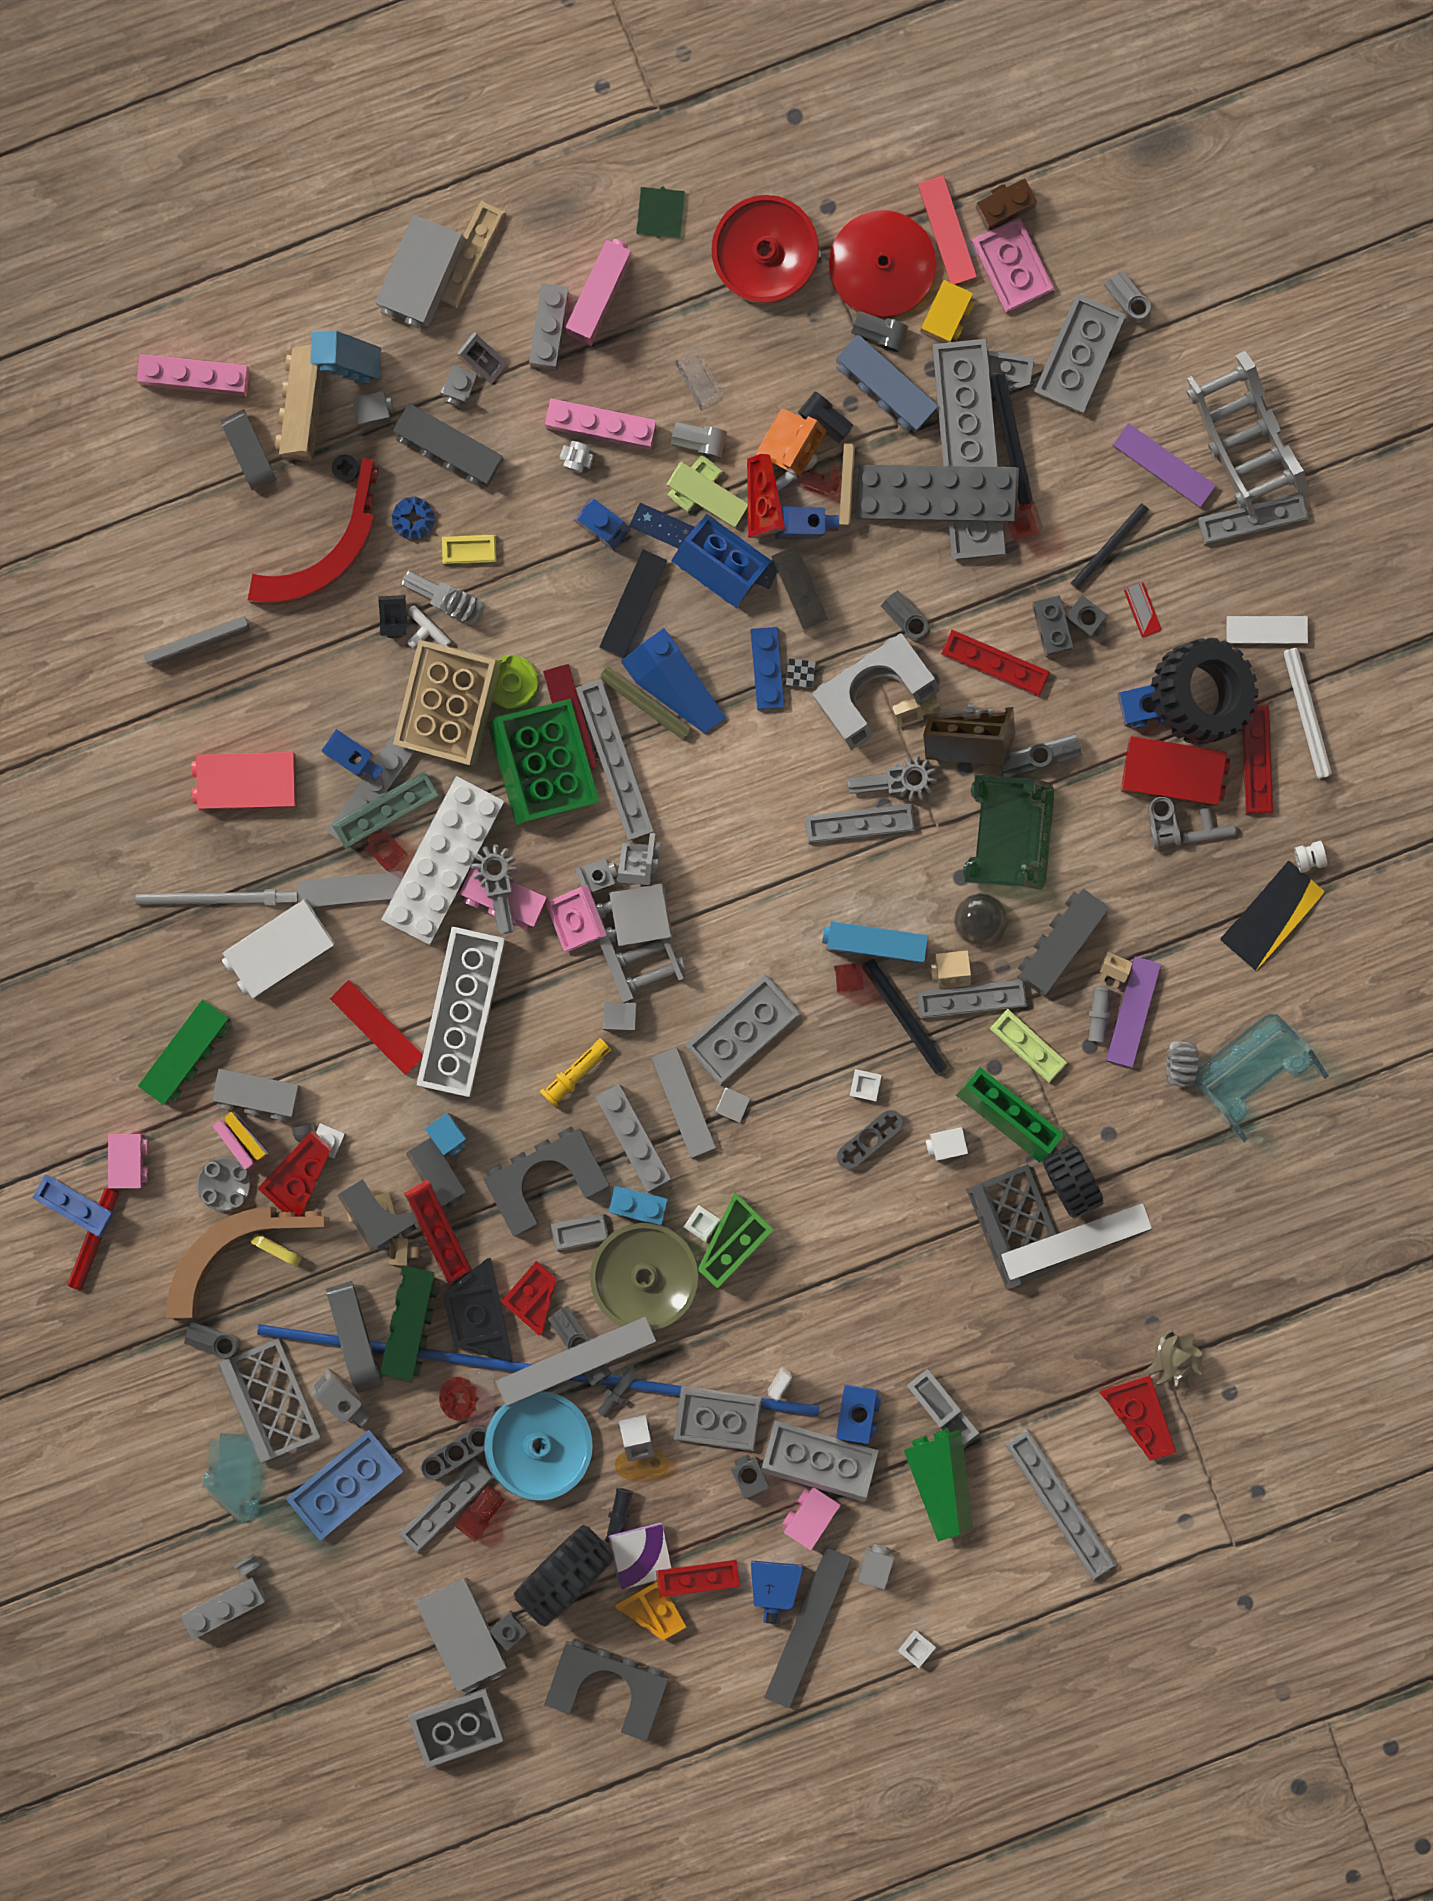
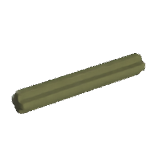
M606 667L600 675L602 681L679 738L684 740L689 735L691 728L610 667Z

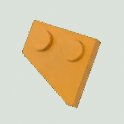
M657 1581L615 1604L616 1609L620 1612L622 1611L661 1640H665L687 1627L671 1597L659 1598Z

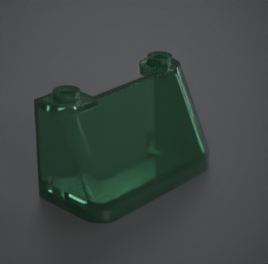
M975 775V780L971 785V795L977 803L981 804L976 857H970L968 862L964 864L963 875L965 882L1042 890L1047 876L1054 804L1053 785L1049 782L1033 778Z

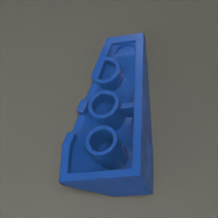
M665 628L647 639L621 660V663L637 685L656 697V699L704 734L726 719Z

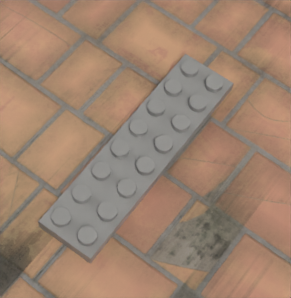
M987 339L933 344L943 465L998 467ZM949 521L952 559L1006 554L1004 522Z

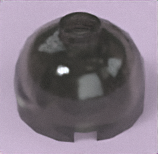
M978 893L970 895L960 902L955 911L954 925L956 932L964 942L972 946L985 947L992 945L1003 936L1007 929L1008 917L1006 909L997 898L990 894Z

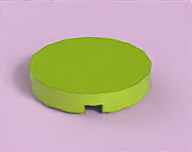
M503 656L499 658L502 660L492 701L506 709H519L527 705L534 698L538 688V676L533 666L526 659L517 656Z

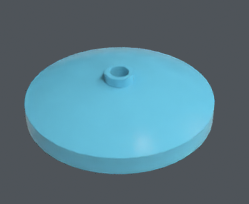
M541 1391L509 1406L503 1404L494 1414L487 1428L485 1456L488 1467L494 1478L504 1489L521 1498L548 1500L567 1493L582 1479L591 1461L592 1435L586 1418L571 1401L554 1393ZM536 1441L539 1443L537 1450L532 1448V1443Z

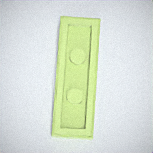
M683 462L678 464L666 484L732 527H736L748 507L746 502Z
M1009 1009L989 1028L1048 1083L1067 1064L1063 1058Z

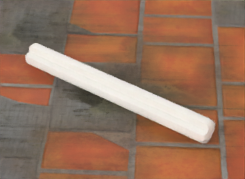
M1297 648L1284 651V658L1316 775L1319 779L1329 777L1332 772L1300 654Z

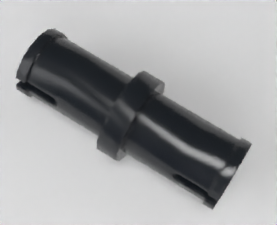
M616 1488L613 1509L609 1511L608 1515L610 1522L605 1538L606 1542L610 1543V1535L624 1532L625 1524L629 1522L630 1518L628 1510L633 1491Z

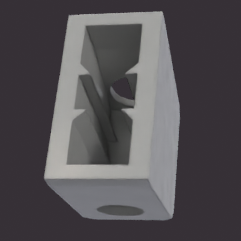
M329 1368L310 1388L312 1397L342 1423L345 1424L350 1419L360 1428L369 1419L370 1415L361 1408L363 1404L361 1398ZM343 1400L348 1401L346 1406H340L339 1403Z

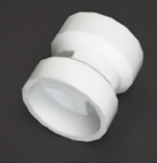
M1321 841L1313 842L1308 847L1303 845L1294 847L1300 873L1307 872L1312 867L1322 868L1328 865Z

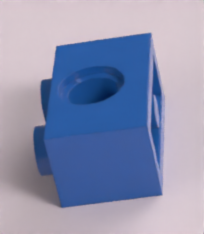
M1148 685L1118 693L1124 725L1131 724L1132 729L1147 726V720L1157 718L1158 723L1163 721L1161 715L1157 716L1155 711L1148 713L1142 708V701L1144 699H1152L1151 693L1154 692V687Z
M844 1384L836 1439L869 1444L870 1438L875 1439L877 1423L872 1422L874 1411L879 1412L881 1396L876 1395L877 1389ZM856 1407H863L867 1411L866 1418L861 1422L854 1421L851 1417V1413Z

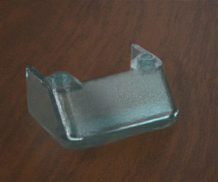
M1268 1014L1199 1066L1195 1084L1223 1121L1245 1142L1248 1139L1238 1125L1245 1118L1248 1111L1247 1106L1243 1102L1244 1099L1283 1069L1292 1075H1298L1312 1066L1324 1079L1329 1077L1313 1050L1279 1015Z
M220 1433V1440H210L208 1472L203 1474V1488H207L208 1494L239 1523L251 1524L259 1517L262 1464H259L254 1452L255 1442H250L245 1434Z

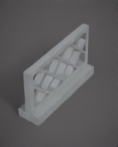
M279 1339L218 1363L220 1372L259 1464L320 1439ZM274 1346L279 1354L276 1367L261 1361L264 1351ZM260 1353L258 1359L251 1357L255 1354ZM243 1359L256 1362L251 1377L240 1373L236 1362ZM281 1361L285 1370L278 1368ZM259 1364L274 1370L269 1384L254 1379ZM277 1371L288 1375L290 1383L286 1391L271 1386ZM242 1378L249 1380L247 1387ZM252 1382L267 1387L261 1402L250 1398L248 1390ZM291 1386L296 1395L289 1393ZM269 1389L284 1394L279 1409L264 1403ZM287 1396L299 1401L300 1409L297 1416L282 1411ZM253 1403L260 1405L257 1412ZM262 1406L277 1412L272 1427L261 1423L258 1417ZM302 1411L304 1413L306 1420L300 1418ZM280 1414L295 1419L290 1434L275 1429ZM300 1421L309 1425L312 1436L305 1439L293 1436L292 1434L297 1422ZM263 1428L270 1430L268 1437ZM273 1432L288 1437L284 1448L273 1452L269 1443ZM290 1439L298 1441L288 1446Z

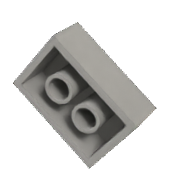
M487 1686L412 1712L409 1715V1720L426 1768L503 1742L505 1738Z

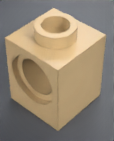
M968 951L935 954V964H931L932 980H938L939 989L971 986Z

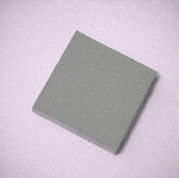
M664 884L609 893L618 946L673 937Z

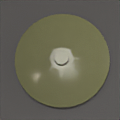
M644 1222L624 1226L609 1235L596 1251L590 1270L592 1293L602 1312L620 1326H625L646 1317L651 1331L674 1323L688 1310L696 1295L699 1279L695 1256L686 1241L676 1232L665 1226Z

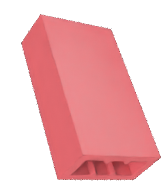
M294 752L196 755V761H192V777H197V788L192 789L193 804H197V809L297 808L296 755Z

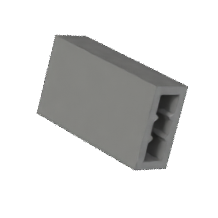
M413 214L375 303L382 309L380 313L393 319L396 316L405 318L406 324L418 329L421 325L429 328L466 242V238L462 233Z
M466 1577L417 1600L416 1605L457 1692L464 1689L465 1693L479 1687V1681L487 1677L492 1681L504 1675L503 1670L508 1665L495 1638L489 1632L490 1627Z

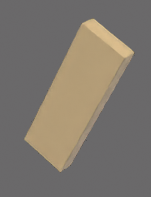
M844 444L839 513V527L843 528L850 526L854 444Z

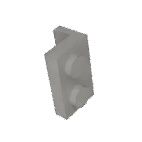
M650 833L649 845L622 842L617 882L630 885H650L651 875H656L659 858L660 843H655L656 833Z

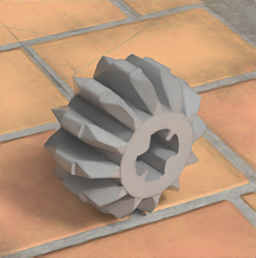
M1182 1041L1170 1044L1165 1066L1168 1084L1185 1087L1192 1086L1195 1083L1199 1063V1053L1196 1044Z

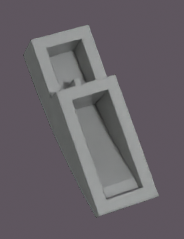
M928 1369L907 1385L942 1430L949 1428L950 1432L961 1430L963 1448L980 1436L979 1432Z

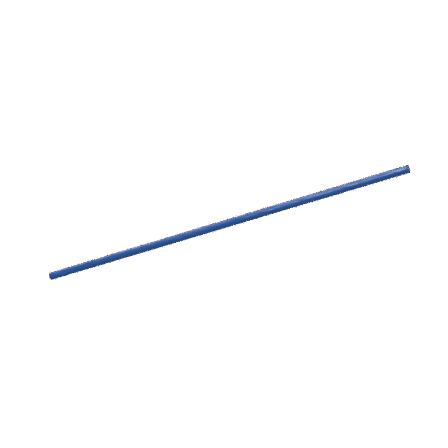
M259 1324L257 1329V1335L341 1347L337 1335ZM370 1340L373 1352L385 1353V1342ZM433 1349L420 1351L419 1354L420 1359L509 1372H517L534 1365ZM584 1373L569 1379L570 1381L590 1383ZM610 1375L598 1385L615 1387L622 1377ZM633 1379L627 1389L680 1396L682 1386ZM762 1398L761 1401L762 1409L817 1417L819 1413V1406L768 1398Z

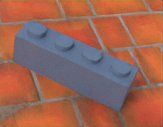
M857 335L836 358V363L839 364L837 369L846 378L849 379L852 376L858 381L857 387L865 395L869 396L872 394L879 400L877 405L885 413L889 414L892 412L899 418L897 423L905 431L909 432L912 430L916 433L937 410V404L860 335Z

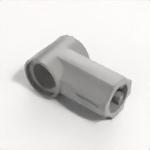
M1123 270L1111 277L1104 284V287L1123 309L1127 319L1134 324L1145 322L1151 309L1149 300L1142 296ZM1134 304H1140L1145 308V312L1141 315H1136L1131 311V307Z
M676 422L671 445L698 451L699 454L704 456L721 458L727 431L715 427L704 426V428Z

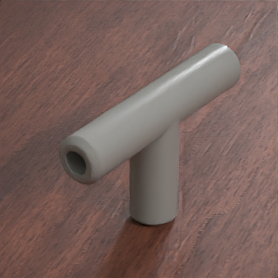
M1205 807L1200 809L1203 830L1183 833L1182 839L1183 843L1186 844L1234 836L1237 834L1236 826L1229 825L1214 828L1211 809Z

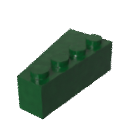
M402 1265L400 1275H403V1279L396 1293V1310L393 1311L389 1330L391 1333L387 1339L380 1375L381 1377L413 1383L414 1377H420L422 1362L418 1361L420 1351L426 1350L428 1335H424L426 1324L431 1325L434 1309L430 1308L432 1298H437L440 1283L435 1282L436 1276L432 1271Z

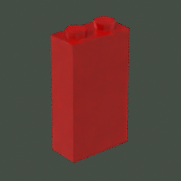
M1130 736L1120 791L1154 797H1166L1168 799L1216 807L1219 801H1224L1226 785H1222L1223 774L1228 775L1230 759L1226 758V751Z

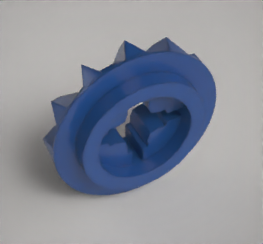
M416 496L401 500L395 505L392 513L394 529L400 536L410 540L425 537L432 530L435 521L434 511L430 504ZM413 507H415L417 516L425 520L415 521L413 529H411L410 521L402 516L410 515Z

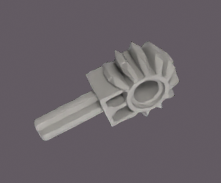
M408 571L403 577V586L430 599L431 605L465 624L475 626L484 614L485 605L483 602L455 587H451L443 582L437 585L411 571Z
M915 756L914 764H911L909 757H905L906 768L902 764L897 763L896 767L886 768V774L851 777L848 779V790L851 794L888 790L889 795L899 794L900 797H903L908 791L910 792L909 801L914 800V793H918L919 799L924 800L923 789L929 794L933 793L932 788L927 783L937 784V779L928 778V776L936 773V769L931 768L926 771L925 768L929 765L930 761L925 760L921 766L919 765L920 756ZM912 771H916L922 776V782L917 786L910 785L907 782V775Z
M494 845L493 854L489 853L487 847H483V852L486 855L485 858L480 854H475L474 857L481 861V865L472 864L471 868L475 870L481 869V872L473 875V878L476 880L484 876L480 886L482 888L485 887L487 897H492L498 933L503 935L514 932L508 893H512L510 882H513L514 878L508 875L507 872H517V867H508L507 864L514 862L516 859L514 856L506 860L504 859L509 852L507 848L502 851L501 855H498V845ZM494 860L502 865V871L495 876L490 875L486 869L488 863Z

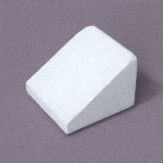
M725 1088L715 1112L740 1123L750 1098Z

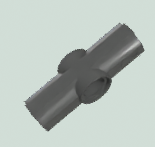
M1076 733L1010 752L1005 765H1000L1004 779L1082 756ZM1036 749L1045 750L1048 756L1046 762H1035L1032 757L1033 752Z
M568 1306L558 1310L548 1318L568 1350L573 1348V1344L577 1340L590 1341ZM604 1364L584 1373V1375L593 1387L607 1379L612 1373L607 1365Z

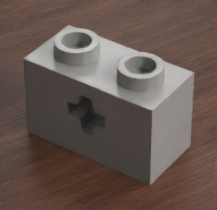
M875 1543L873 1547L866 1546L857 1575L858 1582L885 1590L894 1560L893 1554L889 1553L888 1547Z

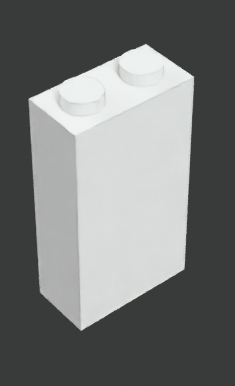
M305 898L223 952L225 958L222 961L230 973L235 971L240 980L237 984L244 995L250 994L254 998L332 947L335 942Z

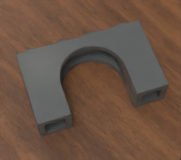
M571 1126L558 1133L560 1139L552 1143L547 1139L535 1145L536 1151L526 1156L525 1152H522L510 1159L511 1165L502 1168L501 1164L486 1171L488 1177L483 1180L513 1237L538 1224L523 1194L524 1177L528 1170L536 1163L553 1160L565 1165L573 1174L585 1198L610 1186L580 1128L574 1131Z
M431 1137L406 1153L422 1182L428 1180L431 1183L442 1207L446 1205L450 1209L462 1201L460 1196L466 1191ZM363 1179L337 1195L371 1251L377 1247L382 1251L394 1243L391 1239L401 1233L402 1237L417 1229L414 1225L417 1223L413 1212L405 1215L387 1212L378 1204Z
M573 1639L572 1643L566 1641L544 1705L570 1714L578 1689L587 1676L602 1670L615 1672L627 1682L631 1691V1703L621 1733L647 1741L668 1682V1677L664 1676L665 1671L653 1666H649L648 1670L639 1667L638 1661L628 1657H624L623 1661L613 1657L614 1653L606 1649L598 1648V1651L588 1649L587 1643L577 1639Z

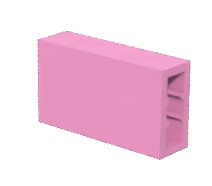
M613 239V242L605 241L565 327L567 336L592 347L632 260L631 251L627 249L628 245L617 239Z

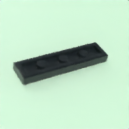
M644 549L642 550L599 648L624 659L665 568L666 559Z

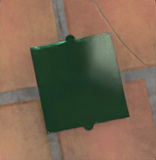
M664 186L660 189L641 187L636 234L656 236L657 239H660L661 236L680 238L685 191L665 189Z

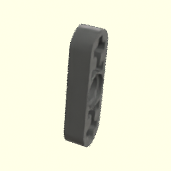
M894 1110L883 1112L839 1149L837 1153L838 1163L846 1169L858 1166L901 1130L903 1125L901 1115ZM885 1116H896L898 1119L895 1122L896 1129L887 1128L883 1132L888 1136L882 1139L881 1133L873 1128V1125L878 1123L879 1127L886 1123ZM869 1131L874 1132L878 1137L877 1144L871 1148L864 1146L862 1143V1136ZM857 1140L859 1146L867 1153L862 1156L859 1151L854 1156L856 1161L853 1164L849 1161L844 1163L842 1161L844 1158L842 1152L844 1150L853 1151L856 1146L852 1145V1143Z

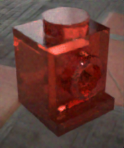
M861 963L834 966L837 993L864 990Z

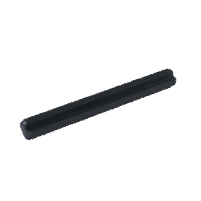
M1004 373L995 374L991 379L1010 466L1019 468L1018 502L1020 505L1030 504L1033 502L1006 375Z
M870 959L862 965L864 972L934 1073L940 1074L947 1068V1064L876 961Z

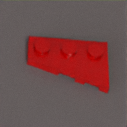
M758 454L747 458L748 538L758 539L785 530L771 456L769 454Z
M312 1130L257 1189L282 1212H295V1217H302L332 1147Z
M1151 1375L1099 1391L1150 1461L1176 1453V1448Z

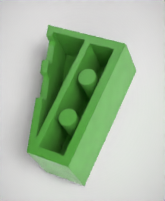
M734 1192L698 1267V1270L716 1288L774 1230L736 1192Z

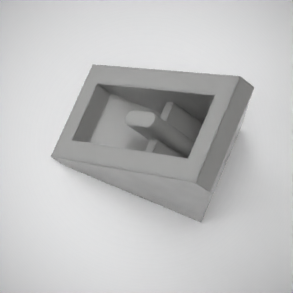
M475 332L457 352L462 362L490 384L493 383L508 364Z

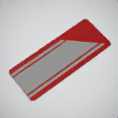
M1144 583L1124 589L1141 637L1161 631V626Z

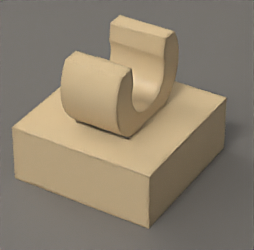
M1108 952L1100 970V981L1104 982L1106 976H1110L1115 979L1113 987L1117 988L1120 982L1125 983L1132 962Z
M391 1238L394 1243L389 1247V1264L407 1266V1257L419 1258V1247L408 1246V1238Z

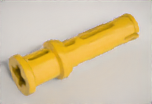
M599 1038L564 1073H558L556 1079L546 1089H541L539 1092L553 1107L557 1108L559 1106L558 1103L569 1092L573 1093L575 1091V1085L612 1050Z

